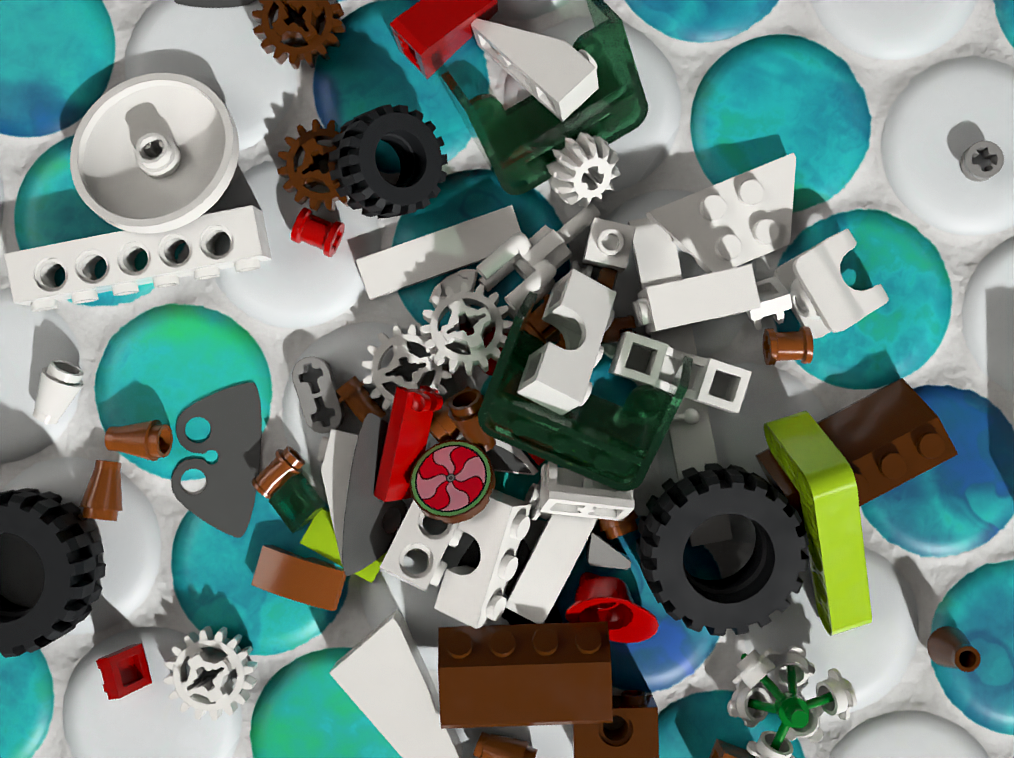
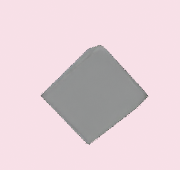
M592 529L587 539L586 547L588 564L590 566L627 570L631 568L629 557Z

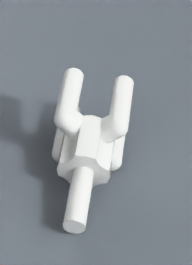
M589 203L587 208L584 207L557 232L545 225L530 239L524 233H515L476 267V270L481 275L478 279L479 284L484 285V290L489 292L514 269L524 281L504 298L509 305V317L516 322L547 293L552 291L557 269L572 257V252L567 247V244L592 223L594 217L598 218L601 215L594 204Z

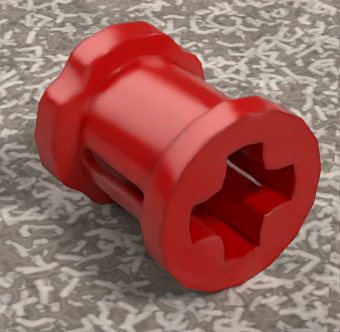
M304 207L299 212L293 225L291 240L298 244L301 242L322 249L325 256L332 257L343 237L345 224L341 221L332 223L315 216L313 211Z

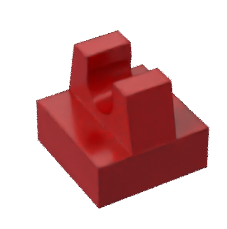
M142 643L129 645L96 660L98 669L102 673L104 692L107 693L109 700L120 699L152 683Z

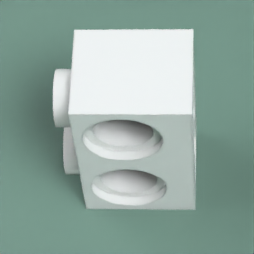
M413 500L380 566V570L425 592L429 583L436 587L438 586L448 563L441 560L448 545L453 548L457 547L463 531L458 530L459 523H446V530L442 534L431 535L427 533L423 527V519L426 515L423 514ZM420 551L427 557L428 567L424 572L412 574L406 570L404 558L409 552Z

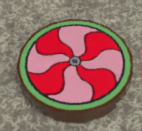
M448 440L435 444L426 450L414 464L409 480L412 498L423 514L431 519L442 520L443 523L450 524L469 520L484 510L490 501L489 496L496 483L493 465L488 456L480 447L463 440Z

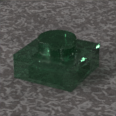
M302 473L291 476L269 500V503L292 533L302 530L326 506Z

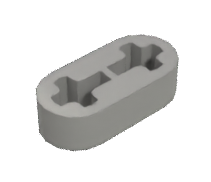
M305 357L299 360L294 366L292 378L305 421L315 432L321 434L330 433L331 429H338L345 418L343 403L338 401L341 397L336 392L338 387L329 363L318 357ZM312 364L314 369H321L323 371V376L317 378L320 389L318 393L315 392L312 382H304L302 375L308 372L307 365ZM319 397H322L326 408H334L335 416L330 418L331 425L326 426L324 421H317L315 419V413L320 412Z

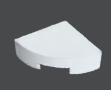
M464 269L450 274L434 288L429 302L432 303L431 298L433 296L444 300L446 298L445 287L450 286L455 293L461 292L462 282H467L469 292H474L478 271L475 269Z

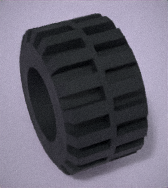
M389 104L353 117V120L346 122L340 128L342 133L335 135L331 143L337 147V150L329 152V162L335 163V170L329 172L331 180L338 179L340 187L336 189L339 196H348L350 198L347 203L349 207L353 210L362 208V215L367 217L377 216L378 219L390 218L424 209L431 204L429 199L438 196L441 189L437 184L445 182L447 175L446 172L442 171V165L448 164L447 154L441 155L440 146L445 145L441 136L435 137L433 131L436 127L431 121L426 123L422 121L424 114L418 110L408 112V106L399 104L392 107ZM380 140L388 143L395 150L400 160L401 171L395 186L388 183L381 176L376 165L375 153Z

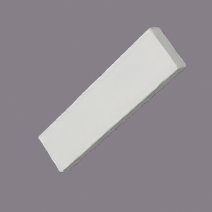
M510 205L357 259L356 263L370 300L481 262L511 236L521 232L513 206Z

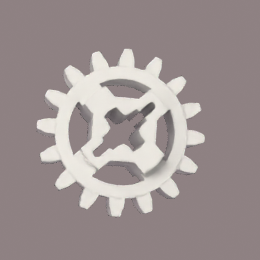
M462 282L461 292L455 293L450 286L445 287L446 298L442 300L437 296H433L431 301L435 310H424L422 313L424 320L430 323L420 327L421 335L431 338L424 343L426 352L429 353L437 350L438 352L434 357L435 364L439 366L447 360L449 362V372L452 374L457 371L459 366H465L467 376H472L473 366L479 365L484 372L489 371L488 360L490 358L499 363L503 360V355L498 348H510L511 339L503 335L513 331V322L503 320L509 315L508 306L505 305L497 308L499 294L495 292L488 298L485 297L484 285L482 284L476 288L475 292H469L467 282ZM465 304L476 305L481 307V309L477 310L468 307ZM449 311L451 314L449 322L442 326L439 331L440 322ZM467 323L470 328L474 327V333L467 336L464 330L460 331V325ZM495 327L494 337L485 348L483 341L485 334L491 332L492 328ZM458 348L467 351L469 355L458 354L451 350Z
M411 324L407 334H403L398 325L393 326V337L389 338L384 333H379L380 347L370 345L367 347V350L374 357L372 361L362 362L361 366L371 369V375L362 380L365 384L374 383L376 388L369 396L372 399L383 396L385 400L382 408L388 410L393 405L395 396L385 386V383L394 382L407 389H420L425 375L435 370L434 380L430 387L438 390V393L447 394L448 392L441 382L442 379L453 378L452 373L444 370V364L449 362L446 360L443 364L437 366L434 362L437 350L430 352L431 356L422 358L412 353L409 342H415L424 347V343L431 339L417 336L418 330L416 325ZM392 348L394 357L388 367L381 368L383 357ZM406 358L412 364H426L425 367L418 368V371L412 373L413 380L410 382L406 376H390V373L396 372L404 366L403 360Z
M206 626L200 631L199 636L192 631L184 637L185 643L179 642L171 649L176 657L169 658L164 666L173 670V673L169 674L163 681L164 684H174L175 690L168 697L170 700L179 697L183 700L180 707L182 713L191 706L195 708V719L199 720L206 711H209L210 717L214 721L222 715L223 710L230 716L238 708L237 703L243 705L250 697L247 689H252L257 683V679L249 674L258 667V662L247 661L246 657L253 651V648L251 646L243 649L239 647L238 644L241 642L242 635L238 634L233 639H228L226 627H222L216 635H213L211 627ZM187 663L190 666V672L188 677L186 676ZM223 667V669L217 674V676L214 674L211 676L207 675L201 679L199 678L206 671H211L212 669L217 670L218 668ZM236 668L237 680L235 687L233 689L232 686L234 685V682L231 678L233 669Z

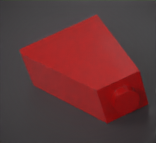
M420 0L390 23L399 51L428 80L474 35L471 23L476 18L488 21L498 12V0Z

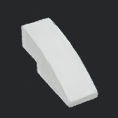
M552 513L514 583L505 607L536 624H543L566 583L597 518Z

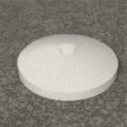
M163 72L134 77L120 83L102 95L82 118L74 135L70 152L72 180L85 204L107 223L134 233L149 234L170 231L194 221L207 212L229 186L239 157L237 127L229 110L217 94L194 78Z

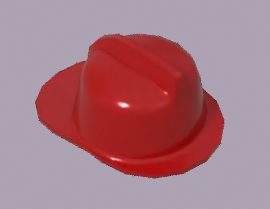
M585 572L581 575L575 594V603L566 610L565 614L569 623L608 621L609 640L620 643H636L650 639L657 633L659 627L656 616L634 603L625 581L616 577H603L590 572Z

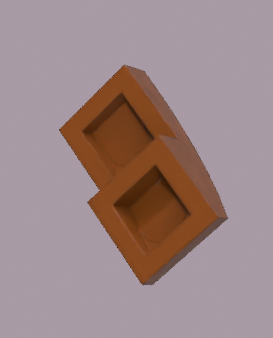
M263 545L251 585L300 603L335 611L346 575L343 568L315 557L304 558L274 545Z

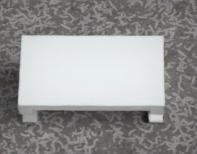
M548 461V464H543L541 468L540 512L623 521L635 508L632 471L623 470V473L609 474L558 468L557 462Z

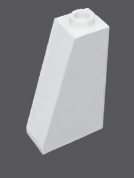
M397 609L334 664L329 674L402 758H461L463 746L455 728L441 729L439 693L404 616Z

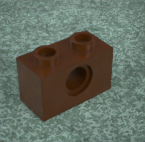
M625 690L621 693V696H612L613 716H620L625 719L623 725L616 730L605 728L603 726L604 723L571 724L574 758H659L658 707L653 695H646L645 691Z

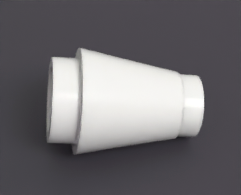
M51 360L49 366L44 367L41 372L35 409L32 414L33 417L46 424H57L59 418L84 385V382L81 380L84 374L83 371L71 363Z

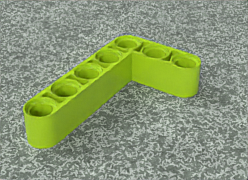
M801 411L764 423V435L772 455L800 493L804 527L809 542L807 547L816 606L826 632L833 636L871 623L872 612L858 489L850 464L807 411Z

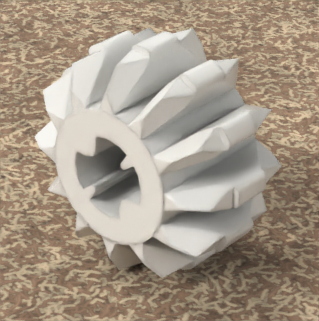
M580 132L576 141L565 137V148L562 150L552 149L557 159L546 165L548 172L552 175L548 182L551 188L556 193H559V197L564 202L571 205L577 203L579 206L587 208L591 199L602 203V193L605 190H614L610 181L621 175L618 167L615 166L619 158L616 152L608 146V142L602 137L595 135L591 137L588 133Z

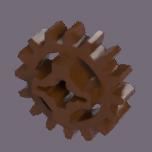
M258 0L263 9L252 11L255 21L261 24L253 29L258 39H264L261 47L267 54L274 52L273 58L280 65L289 58V62L294 69L299 68L301 60H306L309 66L314 68L315 57L318 55L328 61L330 59L329 53L326 50L328 46L339 48L341 45L335 33L345 32L343 22L337 19L344 15V11L340 4H334L336 0ZM278 10L277 20L273 22L275 13ZM290 12H293L297 18L300 17L301 20L305 21L304 24L309 30L308 32L293 22L294 19ZM325 20L324 29L321 35H319L320 23ZM294 44L306 45L302 47H292Z
M314 119L312 130L308 132L303 126L298 125L297 131L300 137L295 140L292 137L286 136L284 139L291 147L289 152H278V157L286 162V166L277 169V172L281 177L289 178L283 185L284 190L288 193L297 191L294 200L300 205L310 199L309 207L318 212L321 203H324L330 212H335V202L339 200L348 207V196H339L336 189L340 187L338 179L331 180L329 172L335 170V163L329 162V152L337 150V147L334 145L328 147L318 143L320 140L333 141L335 135L340 134L338 132V124L335 120H330L327 128L324 129L320 122ZM305 151L303 163L298 167L299 158L302 152ZM324 158L328 162V168L330 169L325 174L319 170L320 165L318 163ZM316 185L328 187L330 192L318 193L307 188L309 186L313 188Z

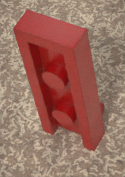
M427 385L420 386V389L396 387L374 496L378 499L390 502L412 498L409 484L412 468L426 450L433 413L440 410L443 406V398L438 394V390Z

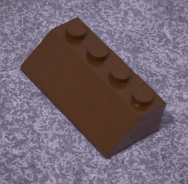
M903 378L817 422L846 458L853 470L858 489L859 507L958 455L939 417ZM769 448L758 453L755 457L769 483L788 499V503L797 510L802 519L799 526L805 530L800 493L776 461Z
M608 621L488 625L477 629L471 626L438 627V681L441 729L612 723V670Z

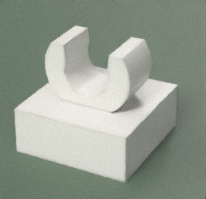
M775 276L756 282L761 308L746 312L749 320L757 330L762 329L761 319L765 316L772 315L778 324L783 323L785 318L783 311L792 309L790 293Z

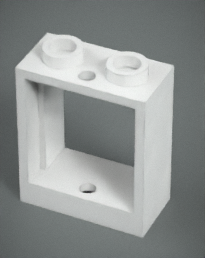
M752 264L646 287L637 293V301L632 302L637 327L644 326L646 334L761 308Z

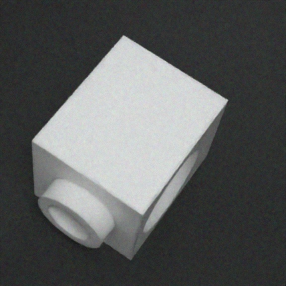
M594 217L590 225L581 264L587 266L589 264L600 269L606 267L622 273L627 267L636 227Z

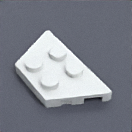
M791 153L646 213L647 218L653 224L657 223L674 239L672 242L683 252L691 254L695 258L696 263L707 274L742 265L790 244L796 156L794 153Z

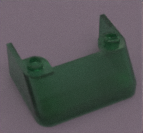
M586 0L595 27L579 36L572 46L577 51L580 49L585 50L595 60L598 66L596 71L599 89L564 122L560 121L533 95L504 110L500 101L491 94H480L468 100L448 71L441 75L466 128L503 190L510 195L524 194L551 178L552 175L548 172L546 165L557 159L552 149L562 150L565 148V137L576 141L580 132L588 133L591 137L594 135L602 137L609 145L638 128L647 116L648 103L622 19L603 0Z
M530 291L515 315L479 409L478 422L481 429L492 438L613 489L630 491L637 488L643 482L689 386L693 359L684 356L668 392L655 386L641 385L630 391L623 407L590 394L584 405L578 406L564 415H559L517 393L529 355L545 345L539 338L524 332L538 294Z

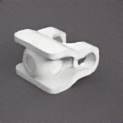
M849 229L840 231L780 265L774 271L773 277L775 276L791 295V310L801 327L809 326L813 339L821 338L830 332L844 331L889 301V297L881 284L860 291L849 287L843 280L840 273L841 261L857 244Z

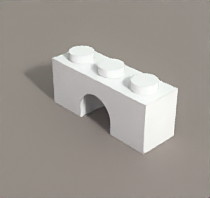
M572 269L553 285L542 320L553 325L561 332L565 340L566 349L548 342L529 355L517 390L518 394L561 416L585 404L592 391L593 385L589 381L593 368L597 366L604 352V347L601 345L604 333L612 324L615 316V311L612 310L617 292L575 269Z
M629 331L620 334L608 373L733 413H739L752 374L751 371L712 358L688 354L669 347V344Z
M492 489V493L489 496L490 501L484 510L469 520L459 522L458 530L474 537L480 547L481 558L478 567L475 569L471 566L463 565L446 569L434 609L475 629L496 623L503 614L506 606V598L504 597L506 588L518 567V558L516 557L518 548L530 527L528 515L532 504Z

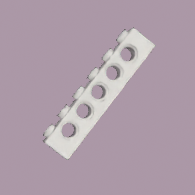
M253 205L204 214L182 227L166 232L145 234L123 230L4 254L13 303L31 306L33 312L58 308L57 301L72 299L73 304L99 300L98 293L113 291L114 296L134 294L139 292V285L153 283L154 288L175 286L180 284V277L194 275L195 280L211 279L220 276L219 270L235 267L236 272L252 271L261 268V261L272 260L263 212ZM222 235H228L231 242L229 250L223 255H217L215 251L216 240ZM186 242L189 247V255L185 261L177 263L175 250L180 244ZM145 250L148 256L147 265L144 269L137 271L134 263L138 253ZM104 259L107 269L105 274L98 279L94 272L95 265L99 260ZM63 267L65 280L60 286H57L54 279L55 273L59 268Z

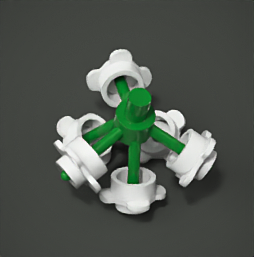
M792 645L790 648H784L779 652L769 648L761 656L755 649L749 654H742L741 661L736 665L741 674L732 681L736 685L737 690L728 702L727 710L730 716L741 718L744 721V725L750 728L757 726L760 721L766 718L769 712L776 714L782 721L778 731L762 732L758 742L749 741L746 749L751 755L756 756L755 758H795L792 755L794 749L790 741L796 738H805L811 743L820 742L824 736L823 730L820 728V717L824 711L831 716L837 714L842 720L849 719V710L857 705V698L852 684L847 679L842 678L839 670L833 668L828 670V679L817 683V697L804 701L798 695L797 686L804 684L808 677L814 675L815 666L813 663L808 662L806 649L803 646ZM774 669L775 679L781 685L787 686L788 692L783 693L767 674ZM759 681L775 697V704L770 703L769 695L765 689L754 687Z

